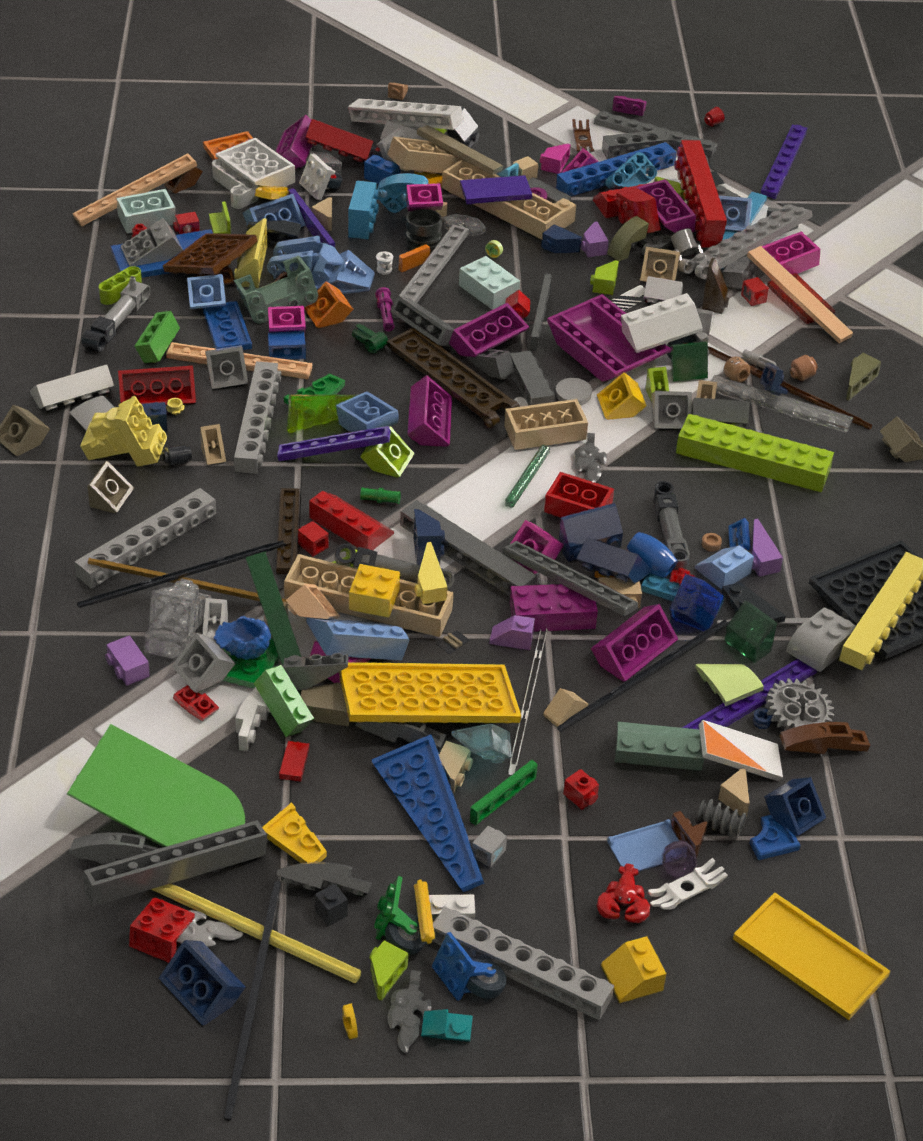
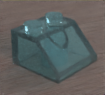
M487 724L452 731L454 738L471 752L481 756L482 759L491 760L492 763H502L504 759L512 758L510 732L496 725Z

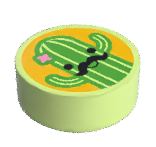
M491 240L486 245L485 250L490 257L497 258L502 254L503 247L500 242Z

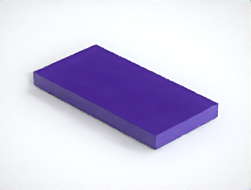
M525 175L460 180L466 204L532 199V192Z

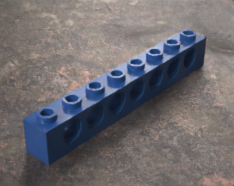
M665 142L557 174L556 188L569 196L588 192L606 186V179L637 152L643 153L657 171L674 166L677 152Z

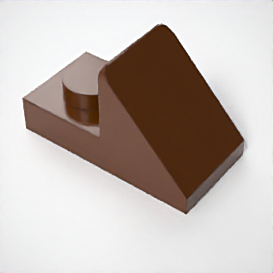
M681 811L675 812L672 815V830L693 860L697 859L705 837L707 822L692 826L690 820L685 818Z

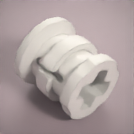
M386 251L379 252L376 255L377 272L382 275L390 274L392 272L393 255Z

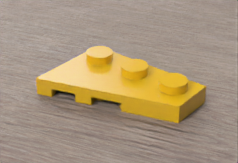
M292 802L262 827L269 841L300 863L321 862L327 857V851L315 834L308 829L302 816L298 815Z

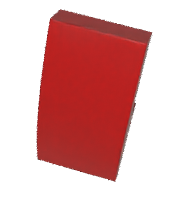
M186 685L173 695V699L182 708L202 721L219 710V707L206 693L203 695L199 692L196 693L189 685Z

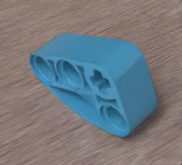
M637 152L606 179V186L609 190H617L624 187L647 184L657 176V170L643 153Z
M409 173L386 177L379 182L377 190H379L378 200L390 212L397 213L407 207V185L428 184V179L422 175Z

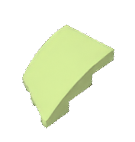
M695 665L703 681L708 682L715 694L718 693L725 706L763 691L764 686L761 681L745 665Z

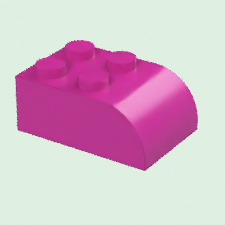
M802 231L762 246L792 276L816 267L820 262L821 249Z

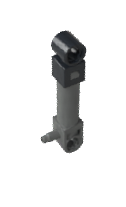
M660 481L655 485L653 503L655 505L657 521L661 523L665 545L678 561L672 571L678 570V568L688 570L690 553L687 541L683 539L679 523V507L676 495L673 494L674 486L670 482Z
M341 544L336 549L334 557L336 564L349 567L353 564V568L357 569L360 564L399 571L401 580L418 583L421 565L379 555L377 551L358 547L356 552L355 548L350 544ZM348 552L351 558L344 560L340 557V553ZM441 568L443 576L448 580L447 591H449L454 583V575L451 571Z

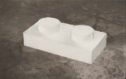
M429 895L432 919H436L444 907L456 910L466 917L475 919L474 895Z

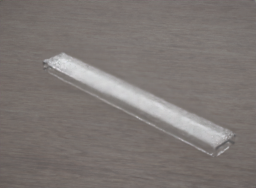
M714 375L711 382H717L716 393L741 401H750L751 404L847 433L853 421L851 416L786 396H777L769 391Z

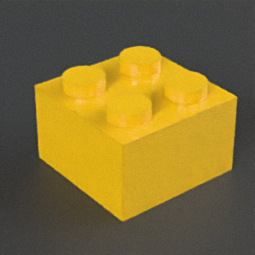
M360 564L349 591V610L389 618L400 589V572Z

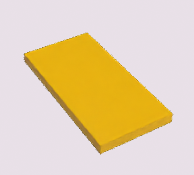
M776 893L733 935V940L848 1020L890 974V970Z

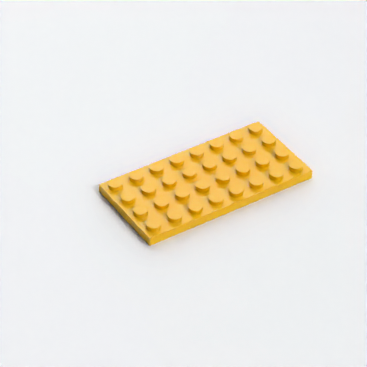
M348 662V667L339 672L350 722L520 723L521 713L505 665Z

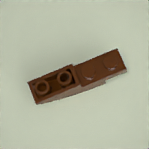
M847 722L813 723L791 728L780 733L784 749L789 751L825 754L827 748L868 752L870 748L865 731L851 730Z

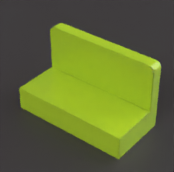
M222 202L221 213L209 214L210 225L214 234H231L230 217L226 202Z

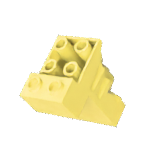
M133 396L131 399L120 403L119 407L112 408L106 413H94L80 447L88 460L129 452L138 467L158 463L167 436L159 424L152 425L150 418L144 412L142 404L139 403L136 396Z

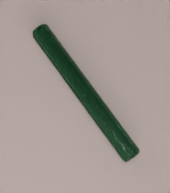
M542 445L506 497L505 506L510 508L515 506L549 455V446Z

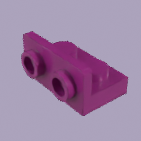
M614 96L612 111L643 116L647 101L627 98L626 96Z

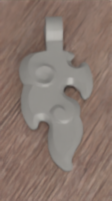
M190 911L195 913V918L177 939V942L182 944L184 940L202 941L207 947H212L216 945V942L212 940L213 938L233 941L241 938L243 933L234 930L226 923L211 920L199 926L196 922L206 919V915L199 911Z

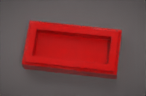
M288 741L279 779L301 782L310 744Z

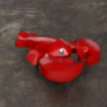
M626 863L624 867L620 866L618 870L622 874L619 882L611 881L606 892L598 897L596 907L599 914L604 918L619 919L620 908L616 902L623 906L632 904L625 913L633 914L625 915V920L641 923L650 914V904L645 899L643 887L635 885L634 876L639 874L638 869L634 868L633 864Z

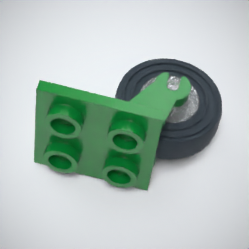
M398 876L393 884L390 883L388 885L385 897L381 896L377 909L380 910V913L374 923V928L377 929L375 939L380 940L384 935L388 943L407 952L408 955H414L423 949L426 942L421 941L418 917L404 913L398 908L403 878Z

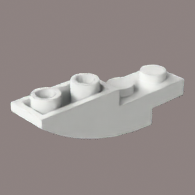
M256 687L243 701L235 718L236 733H239V750L248 751L250 743H254L256 736L255 727L260 726L261 720L267 721L270 712Z

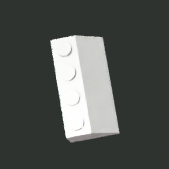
M687 293L621 315L622 332L636 353L703 331L695 303Z
M104 365L36 385L30 390V394L40 409L46 408L48 411L57 408V404L64 403V405L74 403L76 398L81 397L82 400L93 397L92 394L96 392L99 395L108 393L114 384L108 366Z

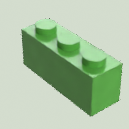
M171 311L156 313L135 344V348L143 363H156L160 361L179 331L180 327Z
M282 665L265 670L253 683L286 737L302 732L314 719Z

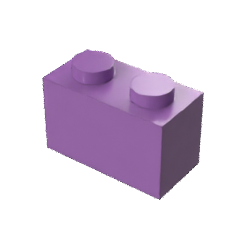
M130 635L107 644V654H105L107 663L110 666L113 665L118 679H122L126 686L150 676L148 661Z

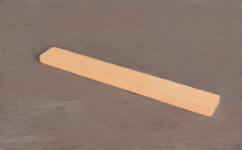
M187 153L74 212L73 217L81 226H84L116 209V198L147 193L196 167L197 163Z
M759 246L748 252L747 257L838 343L852 337L853 332L765 249Z
M171 342L166 355L168 359L207 364L205 351L215 349ZM243 353L246 370L254 371L256 361L278 363V371H281V376L309 379L312 371V363Z

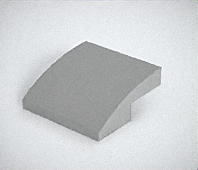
M99 396L80 404L69 413L87 431L94 413H106L115 407L104 396Z

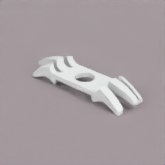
M712 858L702 867L695 868L690 874L670 884L666 883L658 889L648 890L650 896L661 897L650 902L653 907H660L665 910L674 909L681 902L709 888H715L728 875L725 872L722 873L724 871L722 866L704 875L715 864V860ZM690 883L694 886V889L692 891H684L681 888V884Z

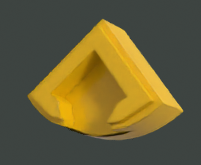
M352 1003L343 1005L342 1020L349 1039L358 1038Z

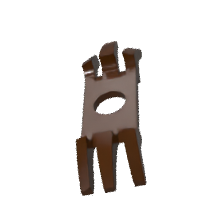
M572 119L576 152H580V146L585 150L589 146V153L594 152L589 119H586V129H583L582 120H579V129H577L576 120ZM579 137H585L587 139L580 140Z

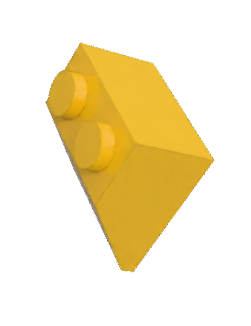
M622 373L597 394L607 420L634 417L647 406L638 383L626 373Z
M647 936L625 942L601 963L609 983L614 985L613 991L619 1003L664 990L666 972Z

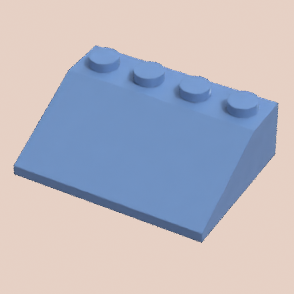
M306 618L308 626L326 655L341 653L343 655L348 654L349 657L402 660L410 640L403 628L384 623Z

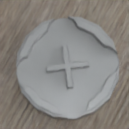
M567 378L561 380L556 385V397L559 401L577 399L579 404L583 405L591 399L592 388L589 383L582 379Z

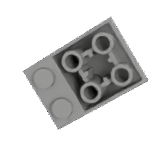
M164 218L121 245L130 267L169 260L183 251L174 231Z

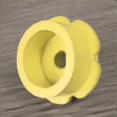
M179 398L169 399L166 410L173 415L180 414L184 410L182 400Z

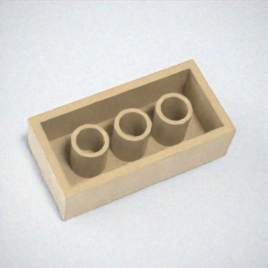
M402 137L392 138L387 154L394 163L400 166L401 170H414L419 173L426 171L431 174H443L444 170L462 160V158L430 141Z

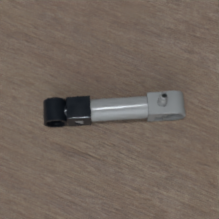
M131 276L129 284L120 293L121 298L104 317L99 316L90 326L91 330L87 329L84 332L82 346L99 352L102 351L105 345L116 335V328L133 310L137 311L147 301L150 295V286L136 282L135 277Z

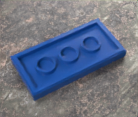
M237 301L226 302L225 306L202 308L215 349L240 345L243 350L252 349V342Z

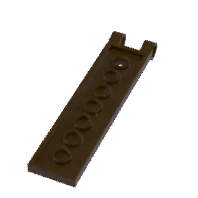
M415 328L387 341L389 349L422 374L430 377L442 389L480 416L488 428H492L500 423V418L495 412L502 407L504 411L509 408L520 407L516 400L509 398Z

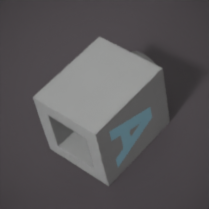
M487 826L473 842L472 849L476 860L491 868L506 851L507 836L501 831Z

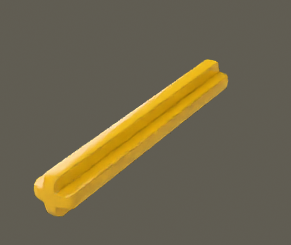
M417 880L414 890L421 941L430 944L435 939L428 884L427 882H422V880Z

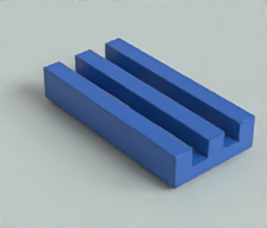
M743 518L729 525L730 547L736 546L737 538L738 546L740 545L744 549L746 548V550L751 549L749 522Z

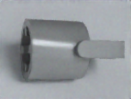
M691 229L678 231L671 236V241L675 248L674 251L680 252L679 262L682 260V257L688 256L695 251L698 254L703 253L700 244L696 243Z

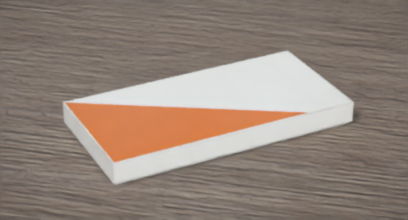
M702 720L699 724L703 758L734 768L746 769L747 772L780 781L783 777L777 743Z

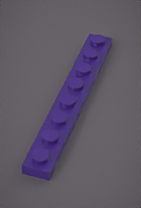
M792 124L760 194L774 199L777 198L806 136V127Z

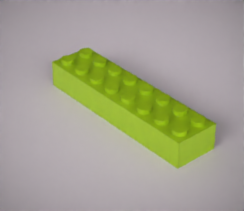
M688 414L679 433L676 448L677 454L818 492L823 491L834 456V452L826 449L816 448Z

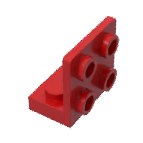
M153 898L130 925L129 946L169 963L176 953L177 939L194 920L195 913L158 898Z

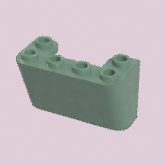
M299 255L283 261L288 277L256 289L251 274L234 280L236 288L255 323L262 324L268 321V307H306L315 303L318 299V292L311 270ZM291 263H298L297 270L291 271L289 269ZM244 281L250 283L249 288L246 290L241 285Z

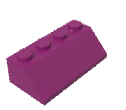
M306 114L284 130L275 150L276 153L294 164L295 169L298 167L302 168L306 164V158L309 156V151L313 146L307 143L308 140H305L311 119Z
M666 179L636 187L656 199L659 220L666 228L674 233L684 229H691L692 232H695L696 215Z
M505 303L454 329L449 344L460 356L476 357L528 330L529 326L508 303Z
M425 376L411 386L407 435L419 445L447 447L450 445L452 396L428 376Z
M660 604L642 608L594 645L591 650L602 668L624 682L677 641L678 637Z

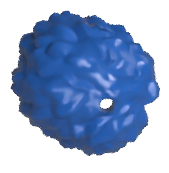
M240 616V618L232 623L223 622L222 625H219L213 639L220 645V648L229 651L231 655L248 660L260 657L265 653L270 644L271 633L264 621Z

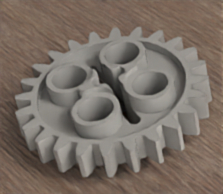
M789 678L786 683L780 680L779 684L775 683L773 688H770L765 702H767L765 708L768 709L767 715H773L771 721H778L777 727L784 726V731L807 724L832 722L834 707L830 706L831 700H826L828 695L820 693L821 688L816 690L814 689L815 684L808 686L806 680L802 684L798 679L794 683Z

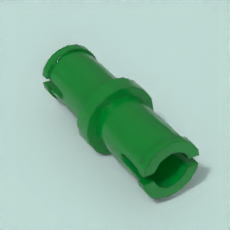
M362 487L360 499L377 501V503L381 504L382 502L399 504L401 492L384 490V488L368 489Z

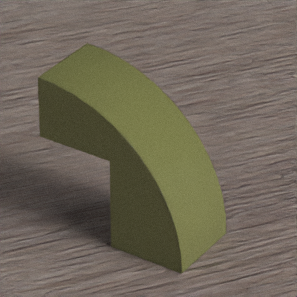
M638 216L627 221L615 234L607 254L617 261L627 259L631 243L646 238L649 223Z

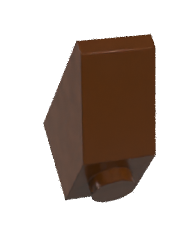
M194 167L169 180L164 186L176 194L194 186L203 171L198 167Z

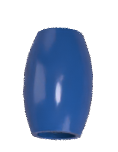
M638 532L626 547L627 551L638 554L651 568V574L661 578H666L678 562L666 545L658 539Z

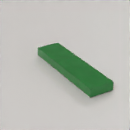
M533 760L529 761L470 807V822L474 825L479 824L533 782L537 776L538 764Z

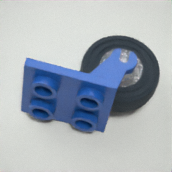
M451 932L446 933L432 968L457 1001L461 1000L464 993L470 992L487 999L498 997L506 985L504 971L497 964L489 960H472Z

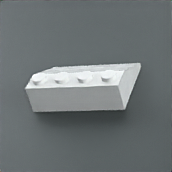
M257 138L216 153L217 158L255 185L287 187L295 183V165Z

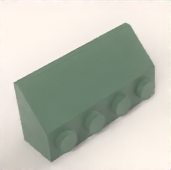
M617 722L615 762L702 770L704 758L702 755L700 730Z

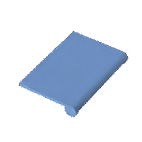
M669 819L607 837V842L620 866L624 867L626 863L633 864L634 868L638 869V872L687 857L685 850L672 830V824Z

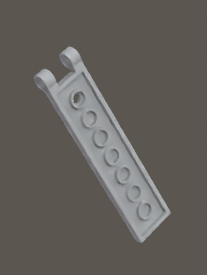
M787 204L782 209L772 212L768 217L747 226L743 231L735 233L734 236L722 240L718 245L697 254L693 259H682L678 264V269L686 274H690L695 269L697 277L706 279L708 266L712 258H716L719 269H722L745 256L749 251L768 243L812 218V211Z

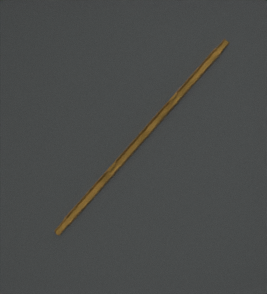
M89 558L87 561L91 565L148 578H155L166 574L106 560ZM185 577L170 581L171 583L260 602L258 594L255 592Z

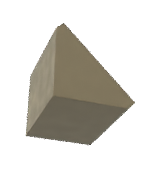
M105 461L87 486L89 506L115 514L134 487L108 461Z

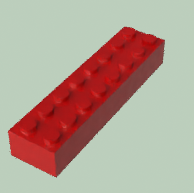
M681 140L680 147L677 148L678 159L675 160L674 168L678 172L677 178L681 182V190H684V200L687 201L688 207L696 215L695 230L697 241L700 242L701 248H710L718 245L723 240L727 219L701 141Z

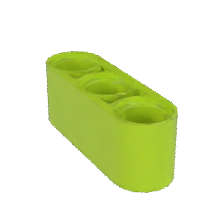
M131 266L99 284L100 302L104 305H111L121 298L120 293L129 284L131 276L135 277L136 282L142 283L141 269Z

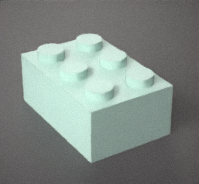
M166 189L116 198L118 216L127 234L132 233V228L136 224H143L149 228L162 218L165 219L169 226L176 222L175 206Z
M487 256L461 267L459 272V286L492 310L505 304L506 298L520 289V280Z

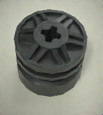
M416 209L408 213L406 217L407 246L414 250L427 244L430 247V251H433L442 240L441 215L431 209Z

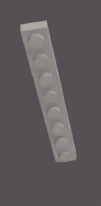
M453 224L399 296L410 298L418 303L467 237L469 228Z

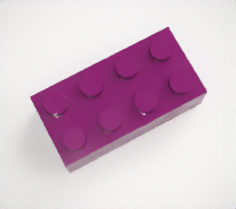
M562 584L511 586V615L535 618L534 632H539L540 629L541 631H546V629L547 631L596 629L598 614L596 602Z

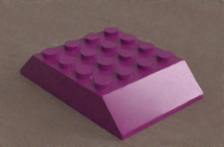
M603 294L547 318L557 345L602 382L615 378L622 373H626L671 352L670 347L662 344L636 353L622 332L621 315L626 313Z

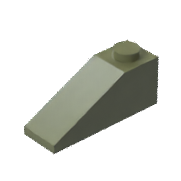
M865 353L852 360L846 396L848 401L878 376L881 361Z

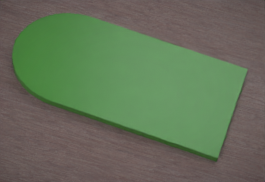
M112 724L109 725L103 737L99 740L98 745L67 792L68 796L163 847L245 824V814L241 802L227 786Z

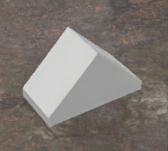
M206 598L202 635L213 638L216 630H218V626L222 625L223 622L228 623L227 600Z

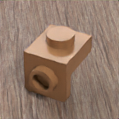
M390 82L388 84V97L403 100L408 91V85Z

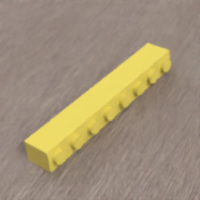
M908 552L904 554L843 645L840 661L860 670H863L866 664H871L875 655L874 652H878L882 646V639L886 640L891 631L890 627H895L899 618L898 615H903L906 608L905 604H910L914 596L913 592L917 593L921 586V580L923 581L922 558Z

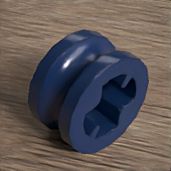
M758 708L755 710L753 717L755 727L767 729L771 726L773 715H767L768 709Z

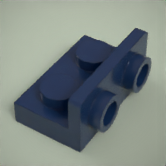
M766 362L760 384L765 387V390L777 396H781V393H788V390L780 386L784 379V371Z

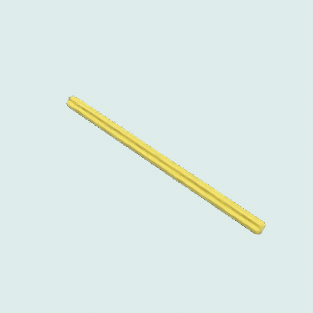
M172 883L151 889L262 940L264 926ZM272 930L270 945L353 983H357L360 979L361 970Z

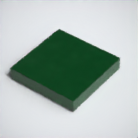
M707 342L671 345V380L673 382L708 378Z

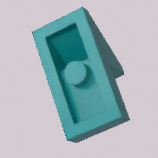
M447 1009L424 1011L421 1037L470 1042L473 1016L448 1013Z

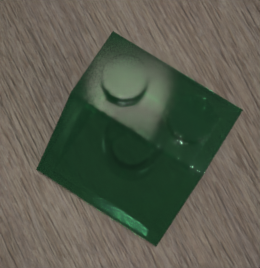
M746 600L727 625L724 641L742 653L746 658L756 663L772 651L777 622Z

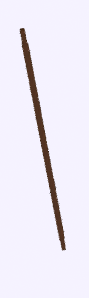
M708 346L709 354L726 362L732 358ZM749 365L750 373L761 378L763 371ZM784 381L780 384L790 393L859 426L861 425L869 430L872 428V424Z

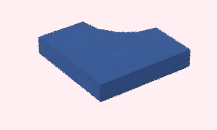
M771 815L761 817L762 831L757 836L751 838L749 842L758 860L798 851L801 846L793 832L783 827Z

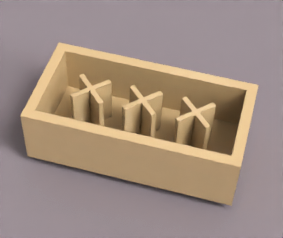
M573 399L506 409L504 426L514 450L586 440L588 421L578 400Z

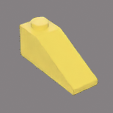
M428 542L418 574V583L415 585V594L417 597H420L422 605L446 601L447 584L431 542Z

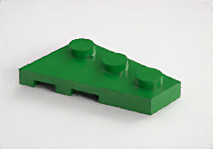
M328 374L312 382V386L306 389L300 388L292 396L286 395L284 403L315 416L345 386V380Z

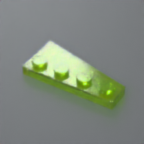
M289 395L287 432L292 433L299 429H307L318 424H326L337 420L336 405L357 395Z

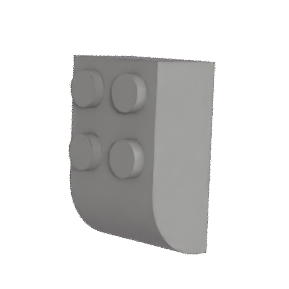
M824 607L796 630L789 641L786 652L821 672L840 657L843 645L856 625Z

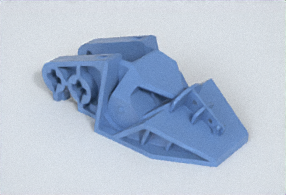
M320 236L278 242L274 248L273 257L269 259L267 264L268 272L273 275V279H276L283 271L286 272L283 261L299 255L311 270L317 290L327 281L338 288L342 294L369 291L375 276V272L351 251L347 250L339 254L335 247L320 243ZM291 263L289 269L293 271V267L294 270H297L298 263Z

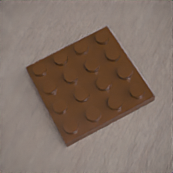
M206 233L165 263L163 269L164 272H172L173 274L196 273L198 275H216L220 273L222 268L229 266L231 261L242 256L244 251L251 249L258 239L256 235Z

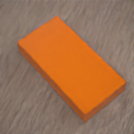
M426 244L399 255V270L405 272L424 264L430 256V247Z

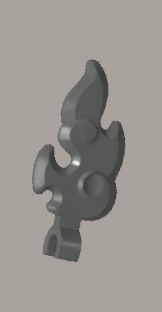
M587 433L586 446L578 447L574 452L576 457L575 469L578 473L585 470V479L596 483L601 477V466L594 462V460H599L604 465L607 461V455L605 452H598L599 448L595 446V433Z
M415 970L411 971L409 988L398 989L391 995V1007L387 1018L390 1029H394L395 1026L400 1027L397 1042L400 1050L405 1054L408 1053L409 1047L419 1036L420 1019L413 1012L419 1010L423 1018L424 1011H431V1000L426 999L424 1001L421 999L424 996V993L419 991L421 971Z

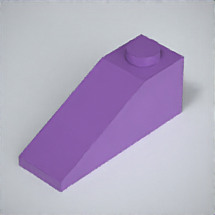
M754 519L751 537V554L754 556L752 569L755 570L758 576L780 572L783 557L760 521Z

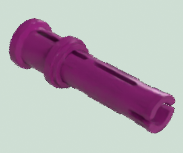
M381 287L376 290L375 297L378 299L377 307L381 310L383 328L389 332L395 328L391 312L393 302L390 298V290L386 287Z

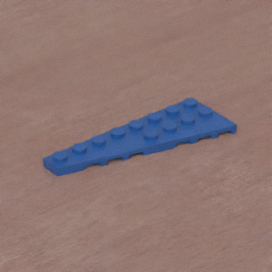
M430 734L372 759L375 768L461 890L466 892L485 884L432 735Z

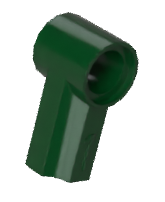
M360 323L352 331V337L365 344L366 349L372 354L387 346L388 338L381 331L375 333Z

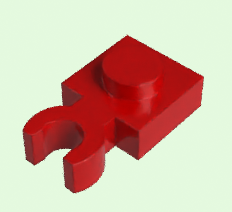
M678 568V570L671 572L669 582H677L682 586L684 584L690 585L693 583L695 576L691 575L687 569Z

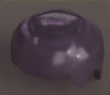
M674 841L668 844L661 855L665 871L675 878H682L693 872L697 867L698 862L695 851L685 841Z

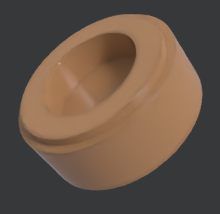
M707 533L703 536L701 544L707 551H717L721 548L722 539L715 533Z

